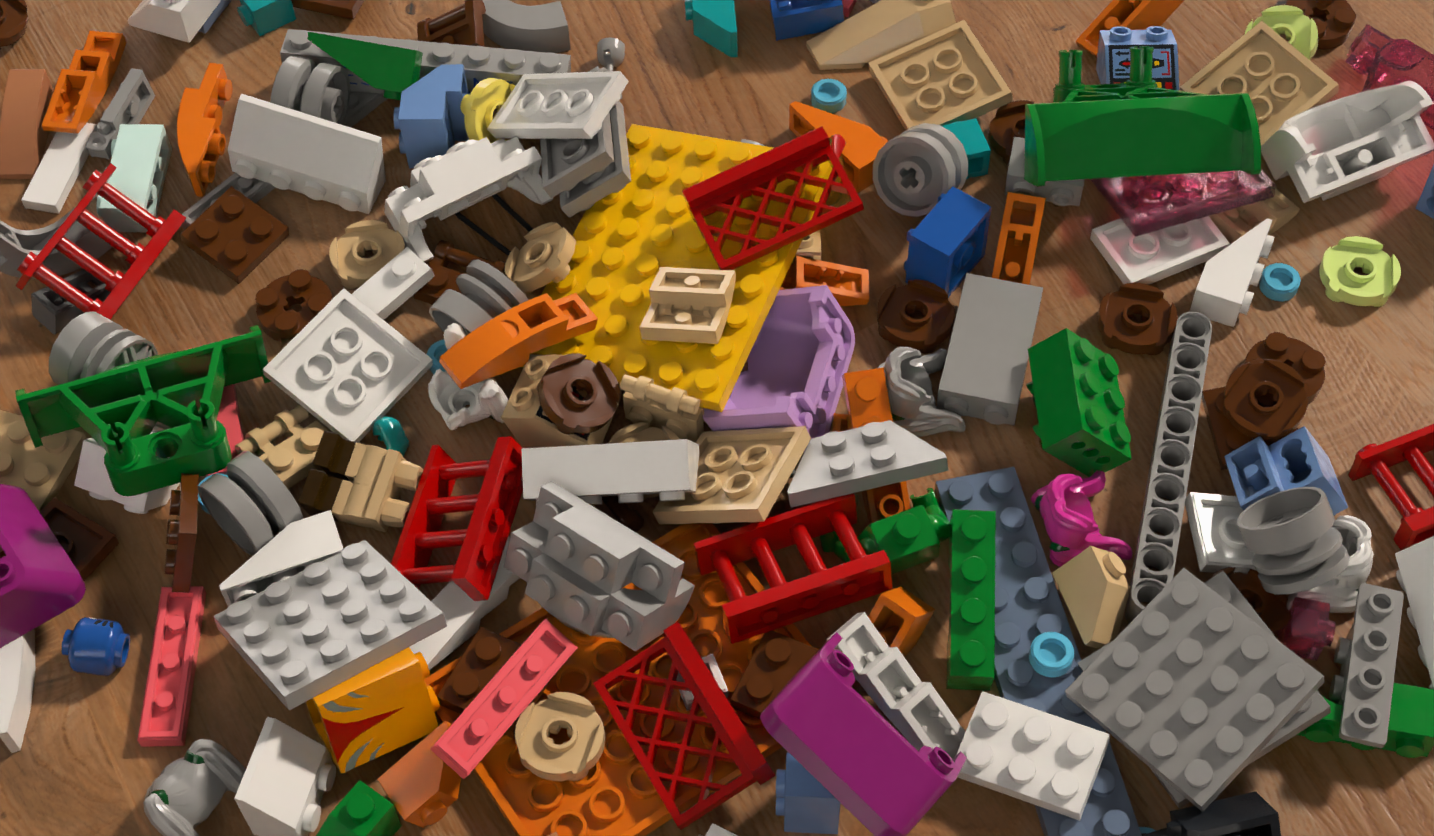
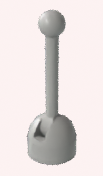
M604 38L597 44L598 62L609 71H613V67H618L623 62L625 44L616 38Z

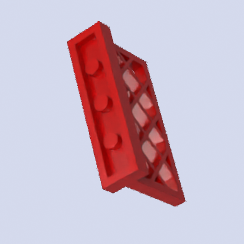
M823 126L682 190L688 211L694 222H696L720 270L739 268L864 210L863 202L833 151ZM829 161L832 171L828 180L810 175L813 167ZM787 179L798 182L793 196L775 192L777 184ZM806 184L824 188L819 202L800 198ZM831 190L847 194L851 201L838 208L826 205ZM752 195L763 198L758 212L740 208L743 199ZM771 200L789 204L783 219L765 214ZM796 206L815 211L812 219L806 223L800 224L790 221ZM717 211L728 214L722 229L707 225L704 217ZM736 216L753 220L748 235L730 231ZM761 223L779 227L776 236L769 240L755 238ZM713 236H717V237H718V239H717L716 242H715ZM726 239L743 243L739 254L726 260L724 259L721 249Z
M677 621L663 630L666 634L664 638L601 677L593 684L677 827L682 830L756 781L762 785L774 777L775 774L690 638ZM667 652L672 660L668 679L647 676L651 661ZM678 672L685 682L676 681ZM623 679L636 682L631 703L614 700L608 689ZM645 683L666 687L660 709L639 705ZM674 689L692 692L694 699L690 714L668 710ZM700 707L706 717L698 716ZM620 709L628 711L626 719ZM637 713L657 716L652 739L634 735L632 729ZM666 718L687 722L682 744L660 740ZM695 724L710 726L716 731L711 750L690 746ZM722 743L726 747L729 754L720 752ZM641 745L649 746L647 755ZM658 748L679 752L673 775L657 772L653 767ZM687 754L709 758L703 781L682 777ZM717 760L735 763L742 773L740 777L727 785L712 783ZM662 781L671 782L669 792ZM679 784L701 788L698 803L681 814L675 804ZM709 790L716 791L708 797Z

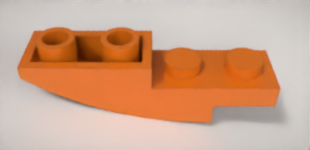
M209 63L199 89L185 87L177 117L178 146L190 183L198 197H204L208 184L214 181L219 155L222 156L226 148V138L224 134H221L219 126L222 122V110L225 102L229 101L232 96V82L230 79H227L223 64Z
M545 293L523 302L481 325L441 355L439 363L458 387L463 389L526 365L529 361L530 353L595 330L598 318L577 293L554 301Z
M884 367L848 372L842 375L848 410L846 418L848 430L862 427L871 422H884L888 420L893 422ZM906 481L861 491L870 524L911 509Z

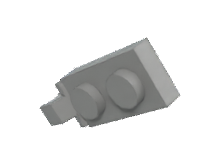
M131 68L125 80L120 84L108 108L104 111L97 125L98 131L90 135L86 145L91 157L110 159L112 157L111 143L113 139H117L120 124H139L155 98V94L142 70Z

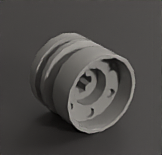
M477 259L472 260L466 267L467 274H460L456 278V284L461 293L452 289L445 290L430 307L429 313L443 332L447 329L448 325L458 323L462 326L466 335H468L494 317L529 299L507 276L490 264Z
M85 312L72 319L61 330L54 342L49 357V374L53 382L60 385L86 378L126 363L156 356L158 352L154 343L128 329H123L121 325L97 312Z
M1298 487L1280 491L1258 500L1239 515L1237 525L1246 547L1250 552L1255 553L1252 563L1259 573L1258 578L1266 592L1293 594L1310 590L1334 579L1348 567L1350 556L1342 544L1343 538L1341 533L1336 528H1332L1335 517L1326 494L1321 488Z

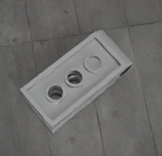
M596 66L588 72H605L609 70L605 67L600 69ZM620 101L611 108L602 122L600 131L592 139H540L543 189L551 198L560 194V208L568 217L580 211L588 210L595 202L611 193L619 192L626 184L631 182L624 107Z

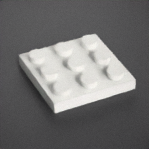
M343 288L263 368V374L334 433L339 434L343 439L359 443L373 428V424L377 420L382 419L432 367L433 359Z

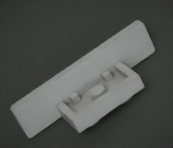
M1361 583L1358 588L1354 623L1347 637H1339L1336 645L1334 662L1341 664L1340 673L1333 676L1329 691V700L1343 706L1339 737L1341 739L1377 748H1383L1387 742L1404 594L1401 591L1367 583Z

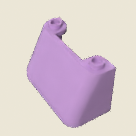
M827 285L778 291L747 358L748 371L740 373L723 412L704 408L703 419L712 431L805 426L811 438L829 433L843 388L842 375L847 373L854 351L855 333L850 320Z

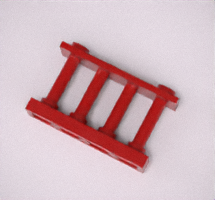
M110 163L102 174L97 170L92 173L82 187L88 192L40 253L35 255L33 252H30L17 269V271L22 273V276L17 282L16 287L23 290L31 278L34 277L84 313L97 312L111 319L185 221L186 217L175 209L166 220L161 216L158 218L154 217L107 183L117 168ZM97 194L148 230L146 234L152 237L146 247L141 243L135 245L86 209ZM76 221L127 257L125 261L131 264L125 274L119 270L115 273L65 237ZM54 249L106 284L105 289L110 294L104 302L98 298L94 301L43 265Z
M1434 424L1378 446L1372 443L1363 447L1356 453L1354 463L1348 474L1352 481L1372 474L1396 507L1402 518L1400 520L1401 525L1393 540L1401 551L1434 536V506L1426 510L1416 508L1388 467L1407 460L1434 497V468L1423 455L1434 450Z
M512 436L498 437L492 456L488 460L456 463L439 445H432L391 564L418 590L421 584L454 582L473 601L489 599L523 491L521 452L523 448ZM484 477L479 494L451 496L456 479ZM473 511L467 529L439 531L444 514ZM462 546L455 565L427 567L434 548Z
M854 493L818 501L767 518L764 522H755L694 543L700 575L716 571L730 602L721 606L725 630L731 644L892 589L891 562L885 550L867 555L851 526L857 523ZM835 531L850 561L827 569L812 538ZM796 544L811 575L786 582L772 552ZM756 557L770 589L746 596L732 565Z

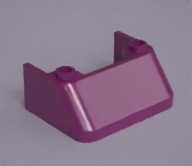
M0 484V546L6 556L0 558V648L75 606L83 598L86 590L85 583L78 570L27 492L20 487Z
M836 632L763 710L760 715L762 724L769 734L874 836H907L953 784L967 757L960 751L952 759L947 752L939 747L933 749L929 746H922L917 750L851 687L855 682L852 672L854 666L845 654L839 650H833L843 639Z

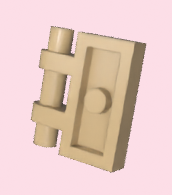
M625 374L622 377L620 389L625 391L623 395L625 418L630 419L633 423H649L650 427H656L661 430L662 426L671 429L680 439H688L693 442L698 440L704 431L703 409L699 408L700 399L688 396L686 390L673 387L670 390L656 385L653 379L645 376L635 378Z
M299 405L291 411L285 409L274 416V421L264 428L259 429L256 427L245 434L246 439L235 445V450L238 455L242 451L255 452L289 489L307 477L310 469L317 470L312 463L324 430H328L318 421H314L305 428L300 426L299 423L306 420L309 415L306 409ZM282 434L288 438L277 446L270 443Z

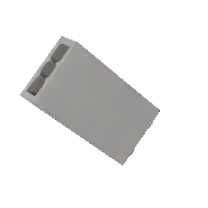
M966 273L938 389L937 408L952 411L960 416L984 419L991 424L1015 425L1029 360L1028 348L1032 346L1043 287Z

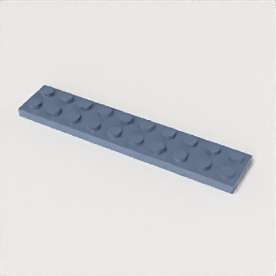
M1015 467L936 481L935 493L939 506L949 522L953 509L996 511L994 679L1000 697L1106 733L1103 727L1066 696L1065 690L1082 673L1078 666L1081 658ZM1044 632L1060 633L1066 636L1074 647V658L1071 668L1062 676L1054 678L1045 677L1037 673L1030 664L1029 652L1031 644L1038 635ZM1110 742L1080 821L1035 805L1044 836H1142Z

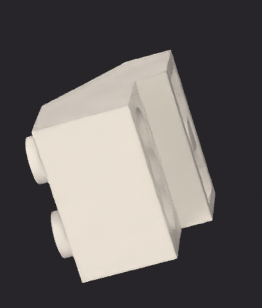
M157 422L150 434L170 429V427ZM93 438L83 440L74 486L90 491L89 495L93 498L113 500L124 504V509L129 512L145 514L151 509L166 505L171 497V490H176L180 484L177 483L136 496H122L115 492L111 485L104 464L106 450Z

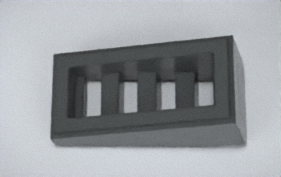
M85 269L64 278V280L94 301L98 298L103 302L110 294L105 289L106 284ZM91 281L97 287L93 289L87 283ZM45 287L31 294L32 314L50 332L57 334L72 319L84 312L69 301L64 302L65 299L49 287Z

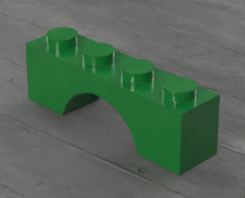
M952 510L948 559L950 569V617L947 643L946 689L990 691L994 680L996 511Z
M1399 683L1393 684L1387 742L1383 748L1341 739L1339 737L1343 706L1326 699L1324 696L1323 698L1331 707V713L1297 734L1318 743L1335 741L1351 744L1352 747L1359 750L1382 749L1394 751L1398 755L1407 758L1427 757L1434 746V689Z

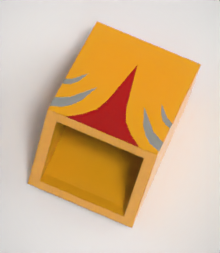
M408 647L305 702L313 726L325 747H327L341 774L422 738L438 727L435 712L440 710V704L433 688L430 685L426 686L425 678L430 676V671L421 652L414 654Z

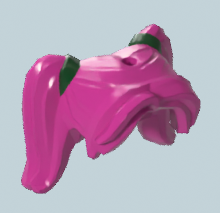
M1096 471L1088 478H1081V476L1074 474H1061L1052 480L1049 485L1038 489L1032 495L1031 501L1036 509L1041 512L1046 531L1051 540L1049 549L1050 560L1053 564L1061 567L1089 546L1114 552L1123 560H1130L1132 558V548L1120 539L1102 536L1099 532L1098 524L1094 520L1088 498L1100 493L1104 489L1106 482L1105 472Z

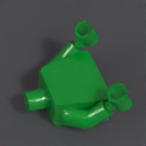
M927 488L928 493L915 497L912 494L910 496L914 508L873 522L858 536L867 555L885 550L891 562V574L937 558L939 556L940 542L949 538L950 522L941 510L933 488ZM835 531L820 536L824 552H834L844 563L850 561Z

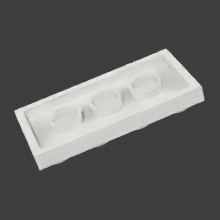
M621 71L523 74L487 130L495 139H512L516 136L518 139H592L600 131L602 122L611 108L620 100V94L629 81Z

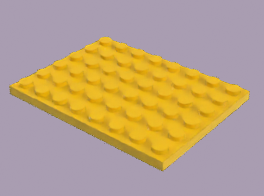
M631 124L626 134L631 182L626 184L619 192L611 193L595 202L591 208L585 211L573 234L576 245L574 254L568 263L570 266L569 274L558 283L553 281L548 283L541 294L547 293L554 301L577 293L598 318L596 328L530 354L586 355L584 359L591 360L595 364L598 361L605 364L615 375L619 387L625 374L635 378L645 376L653 379L654 384L670 390L673 387L686 390L688 396L700 399L699 407L723 412L803 238L734 269L736 281L732 302L718 344L642 340L640 325L651 305L649 289L660 267L720 270L696 222H694L688 211L682 190L773 149V147ZM829 161L813 167L810 175L828 180L832 171ZM789 179L777 184L775 192L793 196L798 182ZM806 184L800 198L819 202L824 188ZM754 195L743 199L740 208L758 212L763 198ZM771 200L765 214L783 219L789 204ZM796 206L790 221L800 224L806 223L812 219L815 211ZM717 211L704 217L707 225L722 229L728 214ZM736 216L730 231L748 235L753 220ZM761 223L755 238L769 240L776 236L779 227ZM713 236V238H714V240H715V242H716L717 239H718V237H717V236ZM726 239L721 249L724 259L726 260L739 254L743 243Z

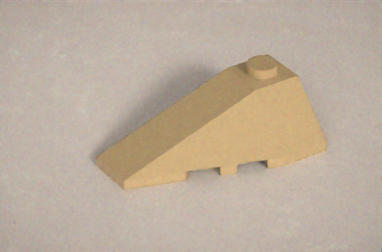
M881 0L806 41V47L819 70L862 68L865 63H869L955 24L956 21L950 0Z

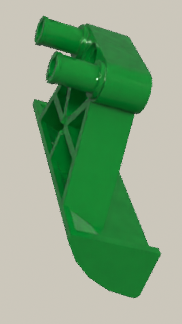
M1130 47V80H1127L1126 83L1095 85L1081 83L1083 51L1069 50L1067 52V50H1060L1059 83L1055 84L1053 88V103L1025 104L1024 180L1036 187L1045 186L1046 181L1223 171H1244L1251 175L1261 173L1259 126L1249 94L1207 95L1157 88L1156 81L1152 80L1154 47Z
M258 325L249 327V333L188 350L148 357L86 378L27 393L25 388L16 390L15 394L35 448L43 446L42 437L82 427L106 450L104 464L113 489L118 494L128 497L180 483L181 473L198 474L201 477L224 469L232 458L226 429L221 422L217 421L224 387L261 376L264 384L272 381L263 374V368L268 364L261 330ZM157 422L170 427V429L150 434Z

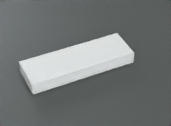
M86 123L78 134L56 132L21 199L26 209L60 213L89 155L86 145L90 135L98 131L97 124Z

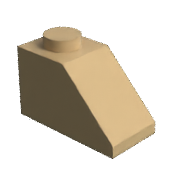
M1089 546L1052 574L1084 644L1100 649L1118 636L1131 588L1124 576V573H1126L1125 565L1118 555L1094 546Z

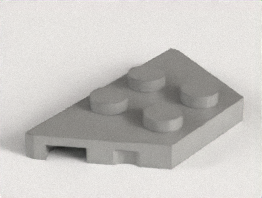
M891 420L871 422L862 427L841 432H829L823 436L811 438L787 490L790 507L949 471L947 457L942 451Z

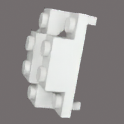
M1405 81L1395 85L1352 94L1316 106L1286 120L1279 130L1261 145V153L1275 180L1290 175L1303 203L1319 197L1324 201L1382 178L1399 165L1431 153L1434 150V142L1420 114L1434 103L1427 92L1413 81Z
M517 136L507 141L499 139L493 143H490L488 138L485 137L479 141L472 139L457 143L449 148L445 155L426 158L414 166V170L411 171V187L401 186L393 190L388 195V198L385 199L384 213L395 232L397 230L402 235L405 247L411 249L426 263L432 260L434 256L428 248L422 233V229L426 228L427 225L424 220L438 216L441 221L505 190L506 187L517 190L533 202L541 205L552 201L553 198L543 189L542 178L539 174L542 158L535 146L525 150Z

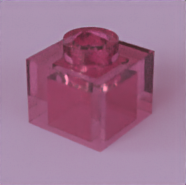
M1366 24L1350 45L1345 62L1350 64L1359 74L1368 75L1376 80L1393 59L1397 41Z
M1295 597L1289 611L1291 610V618L1285 627L1283 645L1300 658L1317 661L1324 646L1331 647L1334 639L1335 621L1329 620L1330 603Z

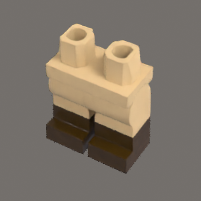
M324 430L312 463L317 470L310 469L298 501L301 507L310 516L331 510L334 521L374 528L382 532H387L389 526L404 527L411 504L398 500L402 488L412 491L417 490L423 469L416 464L406 461L399 451L386 450L378 446L343 439L339 434Z

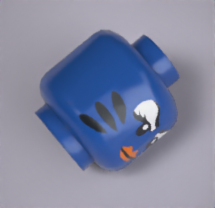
M84 617L77 622L73 630H66L62 641V654L68 655L69 665L76 672L109 676L115 672L117 667H124L129 653L130 635L124 633L123 627L117 621Z

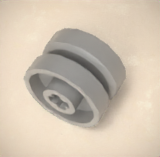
M289 56L282 63L276 74L270 103L344 125L350 99L348 72L341 65L326 62L317 65L312 59Z
M923 123L908 128L900 135L888 141L878 151L873 162V182L878 195L889 208L901 215L918 217L928 214L938 203V197L942 193L946 194L952 186L961 190L968 176V158L963 144L953 132L936 124Z
M242 451L227 463L228 478L220 474H213L198 486V494L210 515L231 540L251 556L274 538L273 531L281 532L290 523L303 518L299 505L280 478L259 457L249 451Z

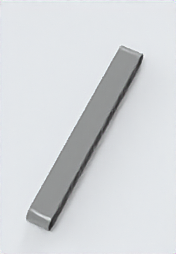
M1186 312L1178 318L1170 344L1129 585L1131 590L1125 609V618L1129 624L1145 608L1140 602L1150 603L1174 576L1212 334L1211 321L1199 312ZM1159 497L1166 498L1170 501L1162 500ZM1154 532L1163 533L1165 536H1159ZM1147 566L1155 567L1159 572L1149 570Z

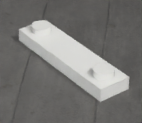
M406 247L354 291L352 295L384 320L435 275L422 259Z

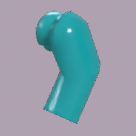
M387 416L377 420L373 424V435H379L378 440L385 443L386 450L399 451L404 457L409 447V440L400 422L393 417Z

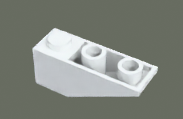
M1265 219L1206 262L1190 308L1191 312L1202 313L1209 320L1231 327L1235 326L1239 313L1247 315L1254 293L1248 291L1250 285L1258 286L1265 266L1258 263L1259 258H1268L1275 237L1268 235L1272 223L1271 219Z
M331 510L290 523L223 581L219 587L227 606L229 607L238 601H244L266 590L269 585L283 581L303 571L310 564L321 562L342 552L344 548Z

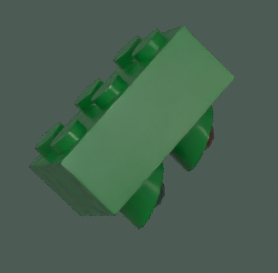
M1067 328L1028 348L1032 381L1027 383L1026 386L1033 394V403L1037 409L1039 423L1032 426V428L1039 437V445L1042 450L1088 477L1092 476L1096 471L1107 472L1132 460L1129 446L1131 434L1125 423L1123 412L1125 401L1119 389L1117 378L1119 367L1115 359L1110 354H1105L1093 346L1086 338H1081Z

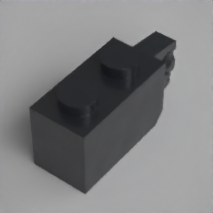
M1254 791L1213 801L1203 812L1196 806L1170 811L1171 821L1166 823V828L1142 835L1281 836L1278 812Z

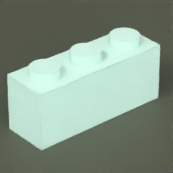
M120 124L117 139H113L111 143L112 159L110 163L117 168L107 183L154 217L157 215L172 151L164 125ZM98 195L96 202L97 213L99 217H103L107 225L117 232L148 231Z

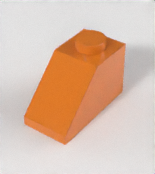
M900 586L881 593L868 617L888 646L898 647L905 657L916 645L935 609Z
M447 721L440 724L377 779L402 818L422 828L441 820L446 815L447 808L458 799L461 776L430 750L451 726V723Z

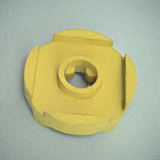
M487 78L480 81L473 88L471 94H466L463 97L460 107L461 112L464 114L465 129L469 140L479 141L485 137L488 138L490 143L499 140L495 139L487 128L494 119V110L497 109L498 113L515 88L514 84L507 83V80Z

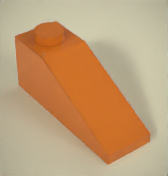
M1112 0L1079 36L1076 43L1097 57L1100 30H1110L1117 26L1127 27L1131 30H1146L1151 26H1161L1184 0Z
M797 101L789 104V129L797 137L823 126L832 147L833 135H841L845 139L846 146L839 157V161L856 192L859 193L874 184L873 162L878 151L888 142L885 137L879 136L870 126Z
M1012 192L1007 193L992 278L1030 285L1046 198Z

